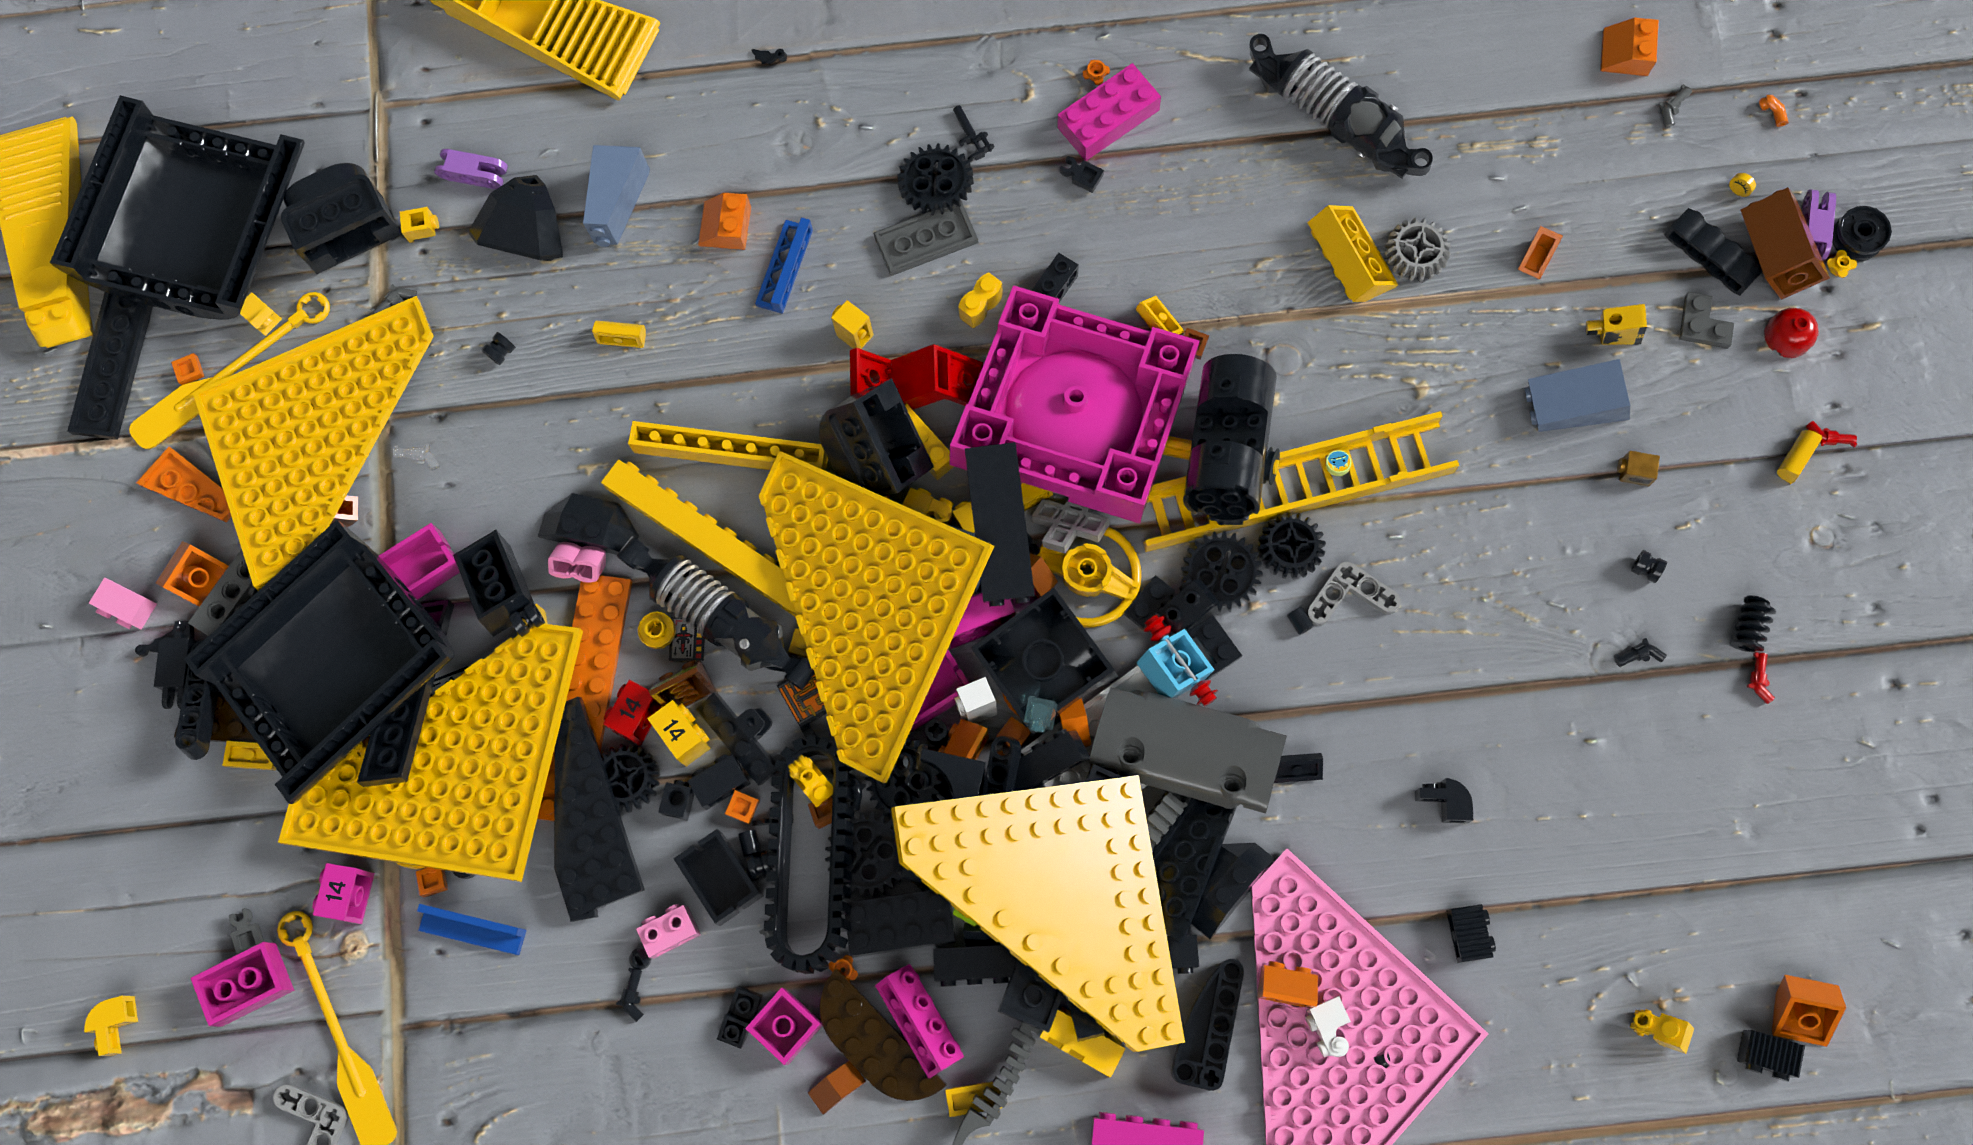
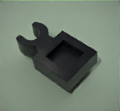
M1067 156L1066 163L1071 165V167L1065 168L1061 166L1060 173L1065 177L1073 176V184L1093 193L1104 175V170L1083 160L1081 165H1078L1073 157Z

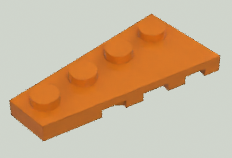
M170 446L136 482V484L223 522L227 523L232 517L223 488Z

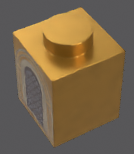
M1629 451L1623 458L1619 459L1617 472L1620 473L1619 481L1649 487L1657 480L1660 456Z

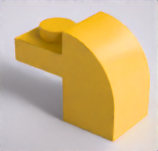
M252 292L246 297L240 312L246 320L265 336L282 320L280 316Z
M122 995L104 1000L94 1006L89 1012L85 1021L84 1032L95 1033L94 1046L98 1056H114L122 1053L118 1027L138 1022L135 996Z

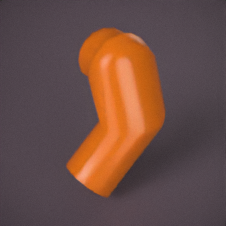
M1769 94L1759 100L1762 110L1765 111L1769 108L1772 110L1777 127H1782L1789 123L1784 104L1774 95Z

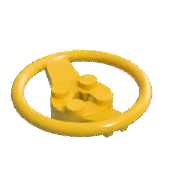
M1111 527L1107 528L1104 535L1114 540L1126 553L1131 566V578L1112 566L1106 551L1094 544L1086 543L1082 546H1077L1073 550L1068 549L1066 554L1044 548L1042 544L1040 553L1037 555L1043 558L1052 573L1063 577L1064 585L1075 594L1085 597H1096L1103 592L1123 599L1114 610L1105 615L1094 618L1076 617L1084 628L1103 626L1121 617L1136 599L1140 589L1141 565L1138 555L1131 543L1121 533ZM1086 565L1091 566L1093 573L1085 575L1080 569L1082 567L1085 568Z

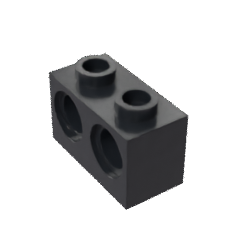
M1058 252L1032 291L1058 298L1060 303L1078 277L1079 264Z

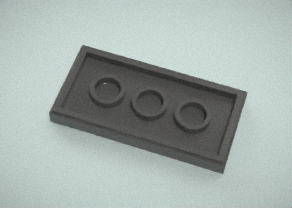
M961 200L960 207L955 204L952 205V212L948 208H944L943 215H941L939 210H936L935 214L931 215V211L873 233L890 276L979 243Z

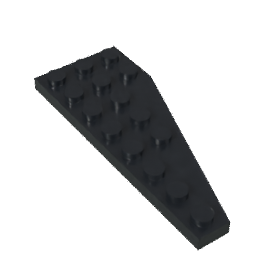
M579 696L566 701L555 744L554 870L570 918L578 917L645 891L582 697Z

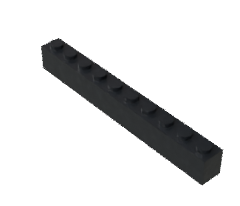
M1197 934L1186 935L1182 945L1170 936H1167L1172 969H1177L1178 974L1193 973V968L1199 967ZM1004 945L933 949L934 981L940 982L941 987L956 986V981L967 980V985H982L983 979H993V984L1008 983L1017 958Z

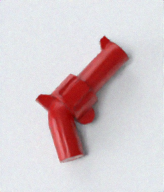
M1814 421L1806 426L1807 430L1822 435L1821 446L1836 445L1837 443L1850 444L1852 447L1857 446L1856 435L1839 434L1837 431L1829 430L1828 428L1822 430Z
M1754 652L1753 655L1756 658L1754 672H1751L1750 683L1747 684V687L1752 688L1766 704H1769L1775 697L1765 688L1770 684L1769 680H1767L1768 675L1765 673L1768 655Z

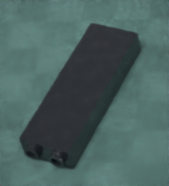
M1016 442L965 448L975 537L994 546L980 577L983 602H989V607L1005 605L1004 600L1011 599L1015 600V604L1030 602V597H1035Z

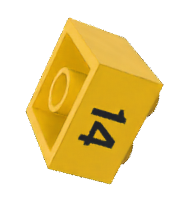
M672 700L647 718L675 758L686 767L711 749L707 744L710 738L697 723L695 725L692 723L696 719L683 703L678 705Z

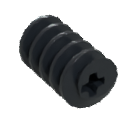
M1746 596L1744 597L1745 604L1741 606L1742 613L1738 615L1739 622L1735 625L1736 631L1732 634L1734 641L1730 642V646L1745 652L1764 651V646L1758 642L1767 641V637L1762 635L1761 632H1770V628L1764 625V623H1773V619L1767 616V614H1776V609L1771 607L1770 602L1762 597Z

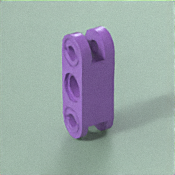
M442 149L440 157L445 160L444 166H436L434 172L445 180L497 189L504 182L498 175H505L508 165L504 161L493 157Z
M1809 189L1803 200L1802 213L1822 260H1826L1832 247L1836 193L1826 192L1818 209L1819 191Z

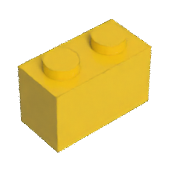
M848 300L843 305H838L833 311L831 319L836 336L853 349L856 347L862 349L874 335L869 316Z

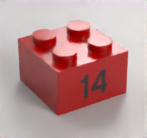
M629 679L627 684H623L617 693L618 699L614 706H610L606 711L603 725L621 737L641 746L652 727L647 718L663 706L650 695L647 688Z

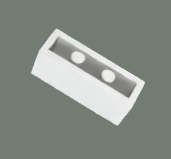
M986 677L957 688L958 697L954 699L961 719L976 724L998 715L996 701Z

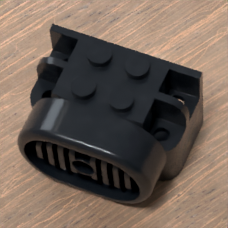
M338 163L328 166L293 183L285 192L284 204L286 208L281 214V221L295 252L316 274L402 235L401 229L394 222L390 208L385 203L383 196L367 177L364 169L357 164Z
M892 378L876 387L866 388L860 393L850 396L827 410L821 418L819 424L820 442L836 476L884 497L898 493L934 468Z

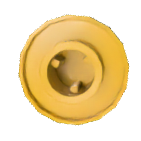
M658 611L644 616L638 626L639 638L646 646L653 649H661L668 646L673 641L676 633L673 620L665 613Z

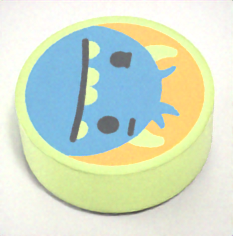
M1342 450L1331 452L1326 459L1327 471L1334 476H1343L1348 473L1351 467L1349 454Z

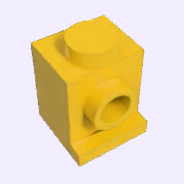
M428 207L399 212L401 232L409 243L414 242L416 239L436 236L435 229H439V221L437 216L433 215Z

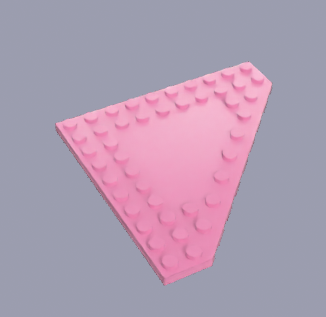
M1285 849L1251 889L1257 992L1261 966L1268 965L1269 961L1285 964L1284 969L1295 971V966L1311 969V974L1318 975L1317 1005L1339 996L1351 1022L1338 1027L1336 1030V1037H1343L1348 1041V1052L1341 1057H1323L1317 1045V1042L1321 1040L1316 1031L1312 1032L1305 1019L1308 1016L1306 1010L1309 1008L1257 998L1266 1145H1393L1487 1037L1488 1033L1291 851ZM1387 1052L1389 1053L1390 1061L1387 1058ZM1384 1054V1059L1389 1064V1067L1385 1068L1382 1065L1376 1064L1374 1057Z

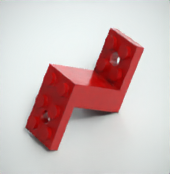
M935 344L892 360L856 347L850 350V396L860 393L866 388L876 387L892 378L904 405L908 404L912 410L943 399L966 406L970 401L983 368V362Z

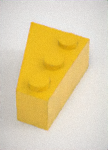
M1064 1007L1061 1010H1057L1050 1032H1042L1040 1035L1041 1039L1110 1078L1126 1049L1121 1046L1123 1041L1110 1033L1107 1038L1100 1036L1078 1042L1071 1013Z

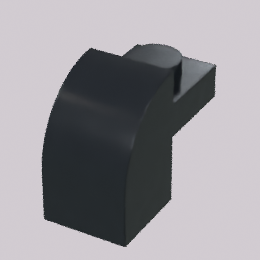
M1445 778L1441 781V788H1438V784H1422V788L1415 791V801L1441 802L1442 823L1468 824L1473 821L1472 797L1462 783L1454 779Z

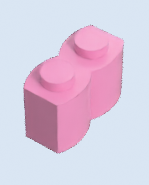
M571 542L558 543L548 558V573L558 578L573 577L582 582H596L606 566L605 550L595 546L581 547Z

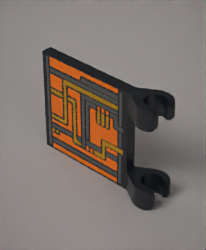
M815 674L803 690H800L788 680L777 685L805 738L809 735H816L810 723L827 714L824 703L821 702Z

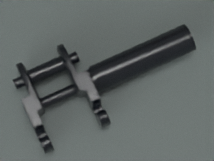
M960 105L956 106L953 111L967 135L959 141L961 147L964 146L965 142L967 145L970 143L975 144L978 151L971 154L967 159L972 162L973 158H975L977 161L985 157V153L991 152L994 144H989L986 138L988 136L987 132H980L976 135ZM981 140L985 145L982 148H980L979 144L977 143Z

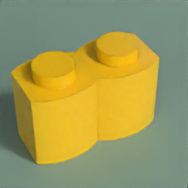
M989 272L981 276L977 280L974 290L965 294L959 303L960 319L972 328L980 325L986 318L987 312L996 307L1003 295L1002 282Z

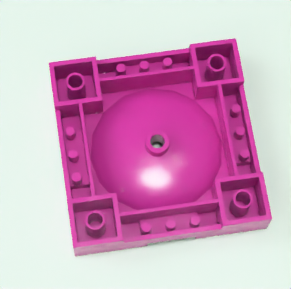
M1013 285L969 403L965 406L950 444V465L967 470L965 448L1016 442L1021 484L1025 483L1069 497L1068 502L1140 524L1195 361L1199 340L1152 327L1151 332L1059 305L1058 298Z

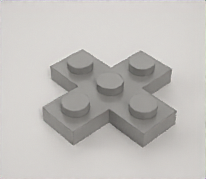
M1042 499L1031 516L1033 523L1050 528L1042 540L1043 547L1066 554L1076 536L1099 542L1110 525L1109 518L1091 513L1093 509L1068 502V500L1063 505Z

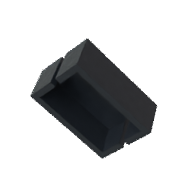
M716 829L698 841L700 847L704 848L703 851L692 845L673 859L714 923L721 926L740 913L737 909L738 907L746 909L764 895L752 880L749 872L724 834Z

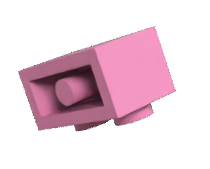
M675 904L665 910L666 914L661 917L651 916L641 922L643 926L636 930L649 958L655 959L701 935L689 907Z

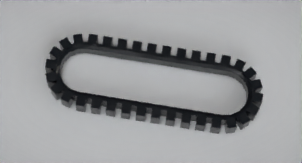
M809 735L806 741L798 738L792 742L795 751L786 746L780 753L786 758V761L776 760L774 769L781 773V776H772L771 786L779 791L771 792V802L779 807L770 808V818L778 821V823L769 824V834L777 837V839L768 840V849L777 855L768 856L767 866L776 869V871L767 872L766 882L775 885V888H766L765 898L774 902V904H765V915L772 917L773 921H764V931L773 935L765 938L767 948L773 950L770 955L776 962L781 963V966L803 974H814V970L822 972L828 969L827 960L836 963L842 956L835 948L845 949L848 939L840 936V933L850 931V921L842 918L841 915H851V905L842 901V899L851 898L852 889L844 885L843 882H852V872L843 868V866H852L853 856L844 850H853V840L845 834H854V824L845 818H854L855 808L846 802H855V792L848 787L855 786L856 777L849 773L854 768L839 761L836 743L823 736L819 738L816 735ZM801 754L807 758L815 755L827 756L832 763L834 772L827 932L821 946L814 952L806 955H799L793 952L787 939L794 779L789 775L788 770L790 769L788 765L797 760Z

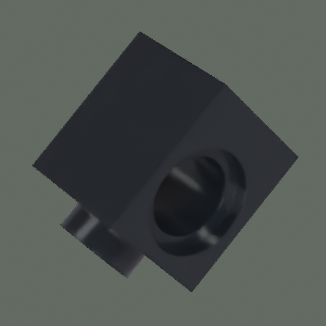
M674 780V784L666 782L658 812L663 816L688 821L695 795L692 788L689 787V783L681 780ZM677 793H682L683 801L679 805H673V796Z

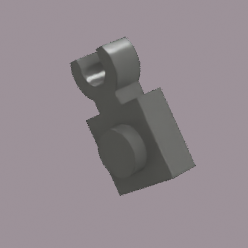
M246 908L242 909L243 919L241 921L238 920L236 914L229 915L230 923L236 926L237 931L230 933L237 955L264 942L259 924L250 923L253 917L252 912Z

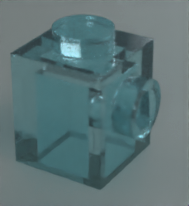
M1029 696L1024 717V723L1030 726L1029 730L1045 733V729L1053 730L1057 703Z

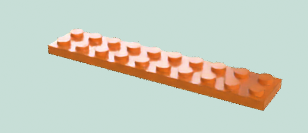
M601 575L596 582L581 581L572 627L580 628L583 630L566 699L568 701L578 696L582 697L600 753L606 727L603 725L605 721L604 715L610 705L633 583L631 579ZM555 748L537 818L538 820L553 822Z

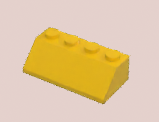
M1328 205L1307 222L1311 228L1312 236L1322 247L1324 257L1330 261L1334 268L1335 276L1341 280L1345 287V294L1353 302H1366L1398 286L1396 279L1353 206Z

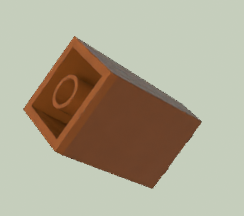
M1789 187L1778 190L1760 201L1752 202L1740 210L1765 279L1781 300L1830 279L1797 199Z

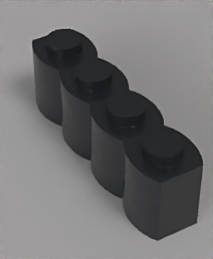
M1688 208L1664 234L1672 244L1683 249L1692 260L1701 264L1709 274L1721 280L1730 291L1739 296L1763 272L1757 258L1745 254L1737 242L1726 239L1722 230L1717 226L1708 224L1703 215L1698 211Z

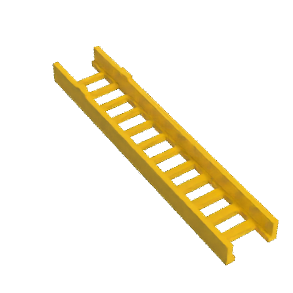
M1439 411L1392 424L1388 423L1373 427V429L1280 452L1278 469L1295 465L1305 499L1291 503L1288 502L1278 470L1274 481L1282 505L1265 509L1261 497L1258 514L1253 513L1249 515V520L1243 521V525H1218L1217 521L1208 520L1209 524L1195 527L1192 514L1183 503L1186 476L1154 484L1147 503H1152L1161 536L1145 540L1143 542L1145 552L1203 538V535L1207 537L1212 536L1213 532L1220 534L1223 531L1227 532L1266 522L1270 519L1274 520L1277 515L1286 517V514L1289 512L1293 515L1453 474L1459 467L1458 460L1431 467L1420 436L1422 432L1440 427L1439 422L1443 417L1442 413ZM1413 435L1424 469L1407 472L1397 439ZM1388 438L1399 472L1397 475L1384 479L1372 442ZM1366 447L1376 481L1360 485L1349 451ZM1342 450L1349 454L1351 467L1348 473L1353 487L1336 491L1332 475L1326 469V457L1331 452ZM1319 459L1329 493L1313 497L1302 463ZM1172 496L1176 498L1185 530L1171 533L1162 499Z

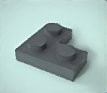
M1688 292L1684 299L1679 340L1728 349L1732 345L1734 323L1710 318L1713 296Z

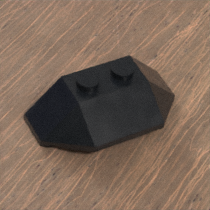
M575 493L570 494L544 514L538 534L539 538L556 542H571L581 547L595 546L605 550L606 553L615 555L621 551L632 536L636 539L639 537L619 503Z
M1256 843L1222 844L1191 925L1211 940L1251 891L1256 881L1276 859Z

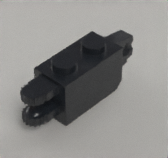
M175 621L171 638H163L159 642L154 687L162 690L161 703L164 709L172 708L175 691H178L177 706L181 709L188 664L184 658L191 653L193 645L197 642L194 640V627L188 623L189 621Z

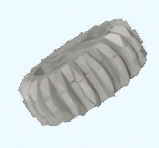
M1416 218L1412 219L1411 224L1405 220L1401 226L1396 225L1394 230L1388 235V240L1385 243V257L1389 258L1387 263L1388 265H1395L1393 273L1400 271L1401 278L1408 275L1410 282L1415 277L1418 278L1419 282L1423 281L1425 277L1430 280L1434 274L1438 276L1441 273L1442 268L1446 267L1447 260L1450 258L1451 253L1449 249L1451 243L1446 242L1448 234L1441 235L1442 227L1435 229V222H1431L1428 225L1425 218L1422 219L1421 223H1418ZM1416 236L1415 239H1406V241L1403 240L1407 237ZM1417 244H1419V245H1418V249H1419L1418 257H1417V251H1416V250H1417V248H1416ZM1432 259L1431 262L1419 264L1420 261Z

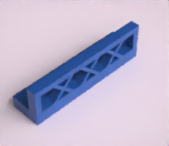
M801 217L799 223L785 220L756 299V307L783 314L813 232L809 219ZM789 228L796 230L794 239L791 242L787 238ZM790 248L786 261L782 263L779 258L780 253ZM782 269L778 282L774 284L772 280L773 273ZM775 290L771 303L764 302L765 294Z
M419 904L417 912L423 913L418 931L520 955L526 929Z

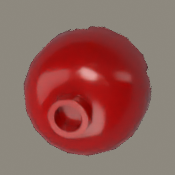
M1787 308L1779 311L1769 320L1764 329V337L1768 347L1772 351L1775 349L1781 353L1780 356L1785 358H1796L1804 355L1814 346L1819 335L1818 323L1815 317L1810 312L1801 308Z

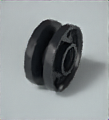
M1856 206L1848 210L1834 225L1833 246L1837 252L1839 250L1846 251L1847 256L1851 260L1866 261L1871 259L1890 241L1892 234L1890 221L1877 208Z

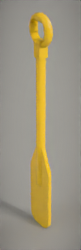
M317 292L304 294L296 305L297 312L289 317L287 322L216 375L180 386L134 420L129 428L133 439L144 449L155 448L199 415L193 396L194 391L231 376L303 323L316 324L323 321L330 311L328 299L323 294ZM313 297H317V301L320 302L321 306H324V310L315 315V318L310 319L307 313L302 310L303 304L311 301Z
M302 911L289 912L278 923V938L283 944L295 947L298 957H301L337 1047V1087L360 1145H389L397 1135L395 1123L373 1069L346 1042L311 955L312 951L308 940L313 931L312 920ZM297 916L302 917L303 927L306 928V933L304 936L301 935L293 939V942L287 940L289 935L287 930L284 929V925L286 922L290 923L292 920H296Z

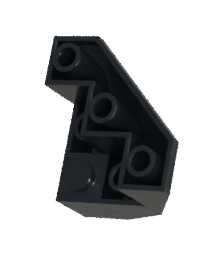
M537 175L514 177L491 192L469 229V235L479 246L543 261H552L555 258L563 257L555 208L546 185Z

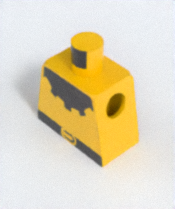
M1645 304L1604 309L1600 320L1586 321V335H1600L1601 344L1603 345L1641 344L1647 329Z

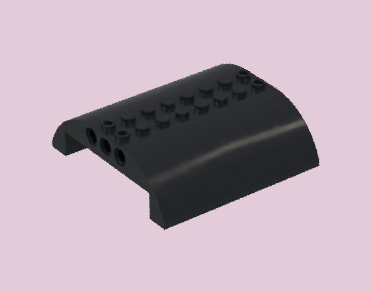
M120 95L50 263L62 272L87 285L133 302L200 318L216 320L235 318L242 310L305 142L303 139L280 134L277 144L274 145L154 116L142 100Z
M336 520L187 655L184 660L197 677L216 685L282 776L275 786L289 804H295L452 660L455 652L437 623L394 571L343 523Z

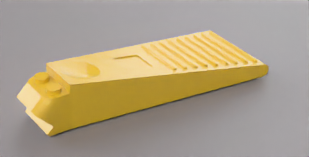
M429 0L434 5L444 9L447 15L618 101L621 100L623 95H626L659 32L658 28L660 26V22L655 18L601 0Z
M72 116L0 135V228L18 306L24 312L26 323L39 347H54L93 336L94 333L90 315L88 285L62 272L50 263L81 189L78 130L76 120Z

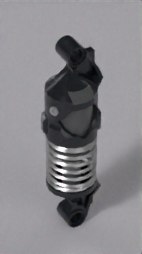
M1256 34L1251 38L1249 47L1253 64L1249 67V71L1261 79L1268 93H1278L1285 99L1292 97V104L1299 102V109L1306 107V114L1313 112V119L1320 117V124L1325 123L1326 128L1331 131L1333 138L1342 144L1348 143L1358 150L1357 154L1360 157H1368L1372 160L1377 170L1393 172L1401 179L1406 174L1423 176L1430 171L1433 161L1432 153L1426 148H1407L1404 117L1397 112L1398 108L1393 104L1388 106L1379 99V94L1368 86L1362 87L1355 82L1349 83L1348 77L1342 78L1341 72L1335 73L1334 67L1328 68L1327 62L1321 63L1320 57H1316L1315 53L1313 54L1309 49L1290 54L1275 55L1267 35ZM1258 45L1266 47L1263 51H1257L1254 48ZM1324 66L1323 72L1317 76L1320 68ZM1331 71L1330 77L1324 82L1326 74ZM1422 158L1427 161V164L1419 166L1415 163V160Z
M633 536L617 554V557L632 569L647 573L649 577V596L653 602L661 607H667L668 612H675V617H682L683 623L690 622V628L697 627V633L701 634L710 643L717 647L729 649L741 658V665L749 671L767 668L785 672V678L800 690H803L814 676V670L807 660L802 657L798 659L791 658L785 651L782 625L775 620H768L749 609V604L743 597L733 591H728L727 586H721L720 581H714L713 576L706 575V571L699 570V567L695 564L692 565L691 560L684 555L667 559L651 558L648 553L650 549ZM677 598H679L680 600H679L678 604H676L673 608H671L672 605H673V602H674ZM684 603L688 604L686 608L679 613L681 606Z

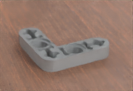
M1343 562L1336 568L1312 602L1307 615L1314 626L1324 625L1348 591L1385 615H1391L1398 610L1401 598L1394 590L1353 563ZM1348 569L1351 571L1350 576L1352 578L1347 577L1345 580L1342 578L1343 573L1341 571L1345 572ZM1360 576L1361 579L1357 582L1356 587H1354L1352 584ZM1364 582L1371 583L1374 587V592L1370 595L1364 594L1361 591V584ZM1328 588L1338 590L1339 598L1337 600L1327 598L1326 590ZM1379 590H1381L1382 593L1380 596L1386 600L1389 597L1392 598V604L1394 606L1390 605L1387 608L1384 606L1385 601L1382 598L1379 597L1377 601H1375L1373 598L1378 594ZM1323 603L1327 605L1322 613L1325 618L1319 617L1315 619V612L1312 610L1318 611Z
M282 1085L276 1089L273 1101L279 1109L316 1124L307 1145H317V1139L322 1134L328 1137L329 1145H337L349 1116L346 1107L296 1085ZM290 1091L289 1095L291 1097L300 1098L298 1103L294 1101L285 1102L286 1099L282 1097L283 1093ZM309 1099H313L317 1103V1109L311 1115L305 1111V1103ZM337 1111L336 1115L340 1118L338 1121L332 1122V1117L329 1116L330 1112ZM323 1126H330L329 1129H334V1133L331 1130H323Z

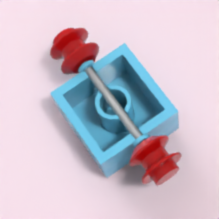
M1157 615L1151 617L1145 622L1146 628L1143 631L1151 632V642L1159 641L1160 643L1149 648L1136 662L1159 695L1175 699L1191 689L1190 696L1196 695L1199 699L1196 705L1203 704L1205 707L1217 699L1215 694L1218 690H1211L1209 688L1211 680L1205 679L1214 671V668L1185 629L1169 637L1171 625L1164 626L1162 622L1165 617H1158Z

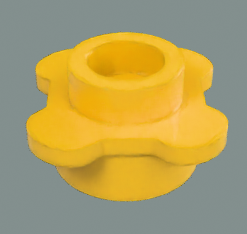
M1839 250L1834 258H1830L1827 261V266L1833 275L1844 278L1848 275V271L1857 267V262L1851 260L1847 256L1846 251Z

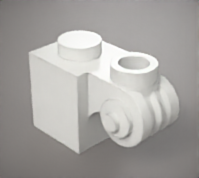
M1338 996L1318 1004L1317 1007L1306 1010L1308 1016L1305 1017L1310 1030L1312 1032L1316 1031L1321 1040L1317 1042V1045L1323 1057H1341L1349 1049L1348 1041L1345 1038L1336 1037L1337 1028L1351 1022Z

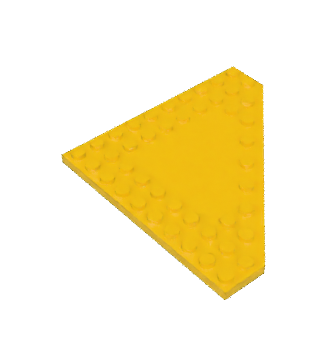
M417 296L193 392L253 586L258 591L330 526L431 343L434 335Z
M779 451L760 491L759 499L761 505L764 506L769 532L777 548L776 555L780 568L784 571L787 581L785 584L790 601L794 604L797 614L795 617L800 633L805 640L808 660L816 676L819 696L827 712L826 719L838 749L836 752L839 761L882 783H887L994 546Z
M543 624L540 627L531 628L530 632L523 637L520 635L514 638L510 637L494 649L495 652L485 659L481 658L464 670L465 673L455 680L451 679L435 690V694L429 698L407 782L362 787L358 784L357 780L368 741L365 744L361 743L299 801L288 805L278 843L522 882L583 630L575 627Z
M1139 775L891 808L899 864L917 875L925 885L936 894H940L948 900L951 906L966 918H970L979 925L980 929L992 939L1004 945L1013 956L1035 970L1039 977L1054 989H1058L1066 995L1070 1002L1097 1020L1096 1022L1111 1035L1118 1037L1131 1051L1139 1052L1185 1042Z

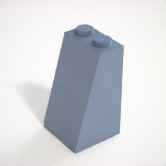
M593 145L583 224L594 244L608 247L610 245H618L650 173V168L640 147Z
M1620 359L1528 379L1529 387L1524 388L1527 402L1532 401L1534 410L1529 411L1532 425L1537 424L1539 432L1630 420V401Z

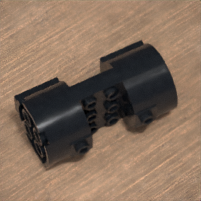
M1243 354L1219 355L1208 360L1202 370L1183 503L1193 514L1201 512L1209 515L1208 520L1217 521L1218 525H1243V521L1249 520V515L1253 513L1258 514L1260 510L1277 375L1271 365L1259 358Z

